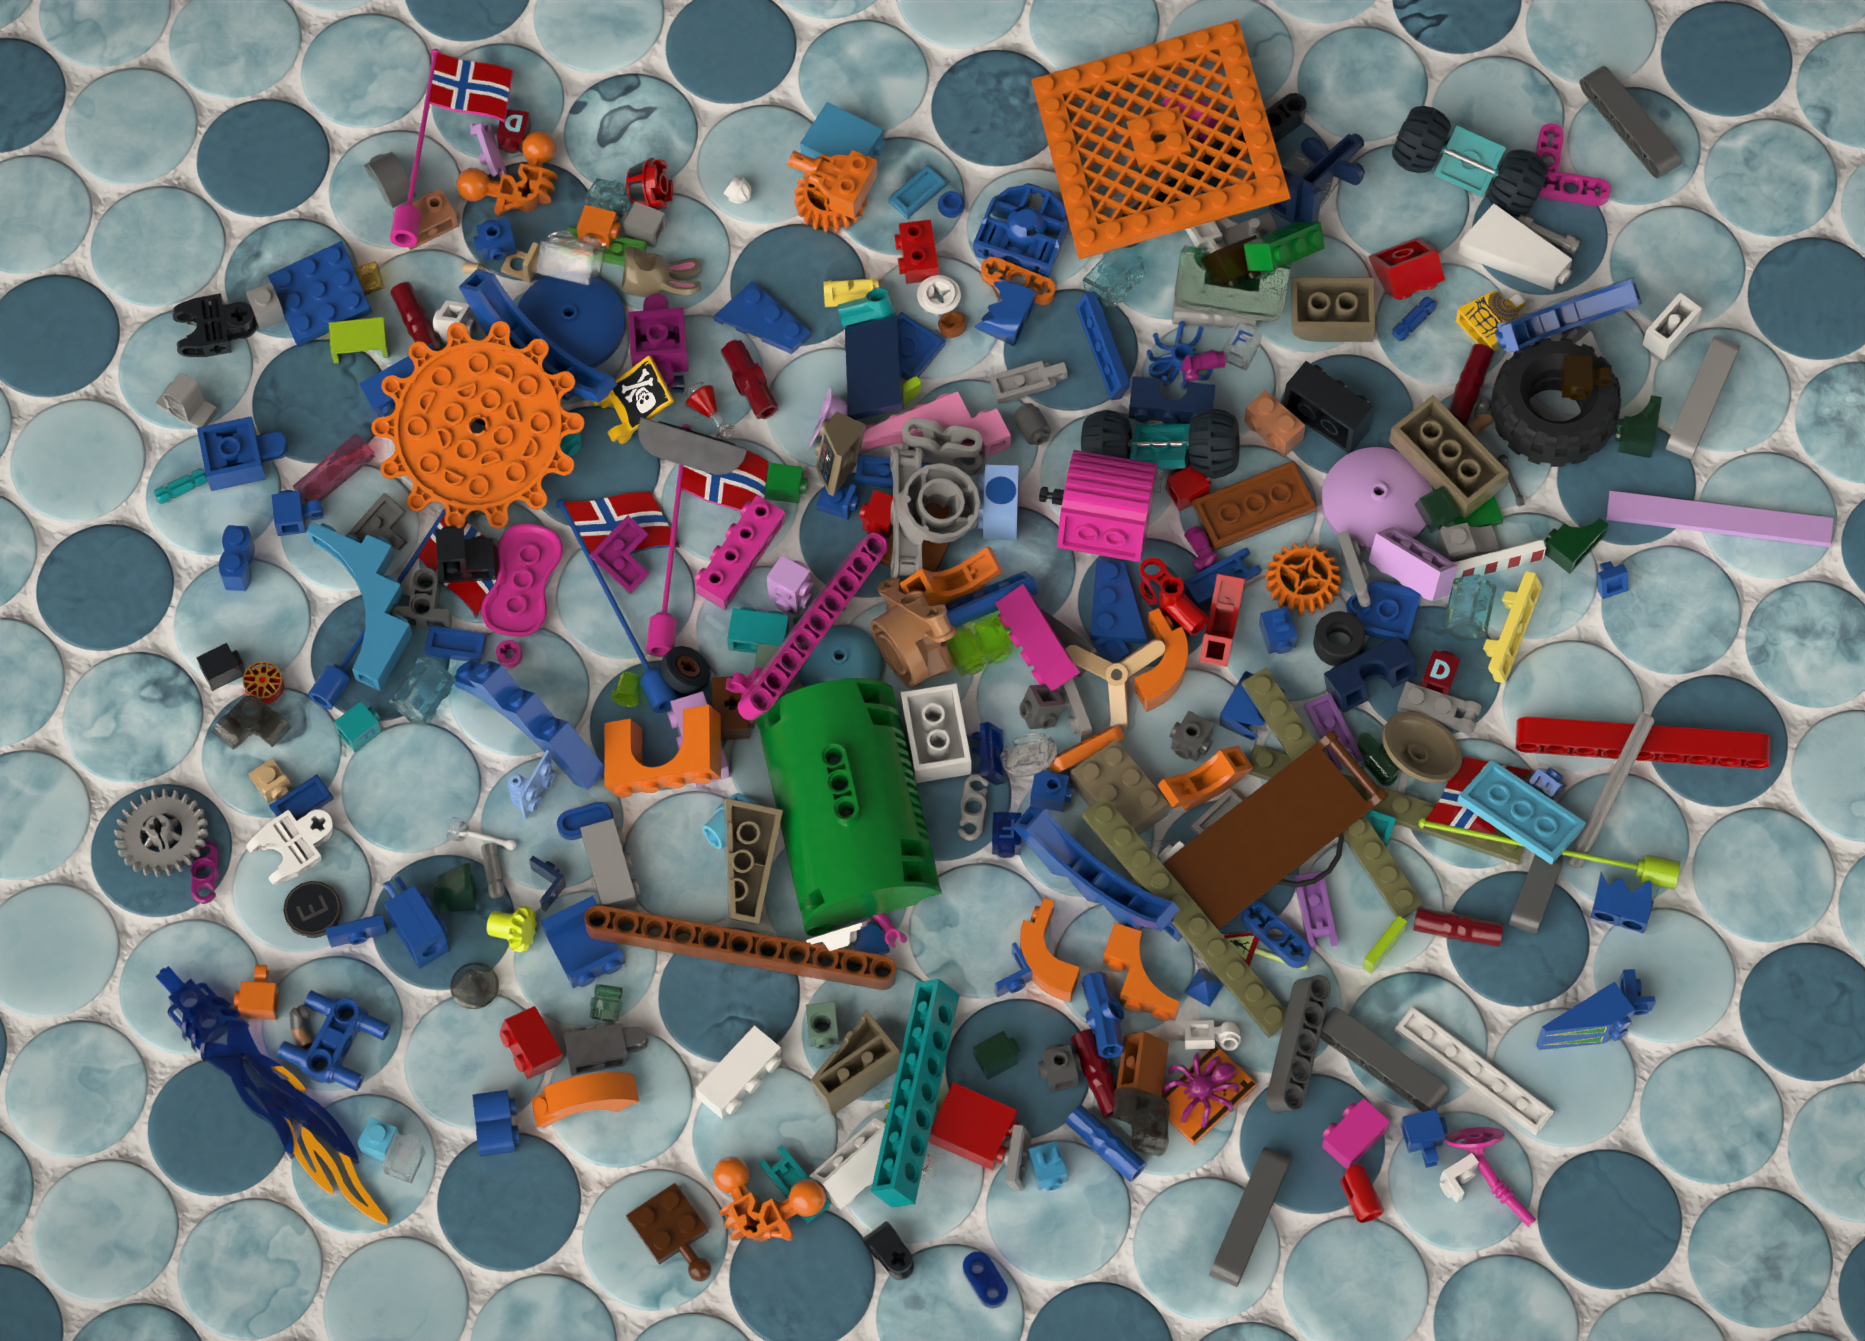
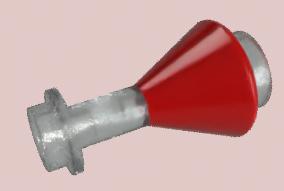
M699 382L688 389L685 393L688 398L686 406L710 419L718 431L715 435L716 438L723 440L731 438L735 434L734 424L727 425L717 412L714 387Z

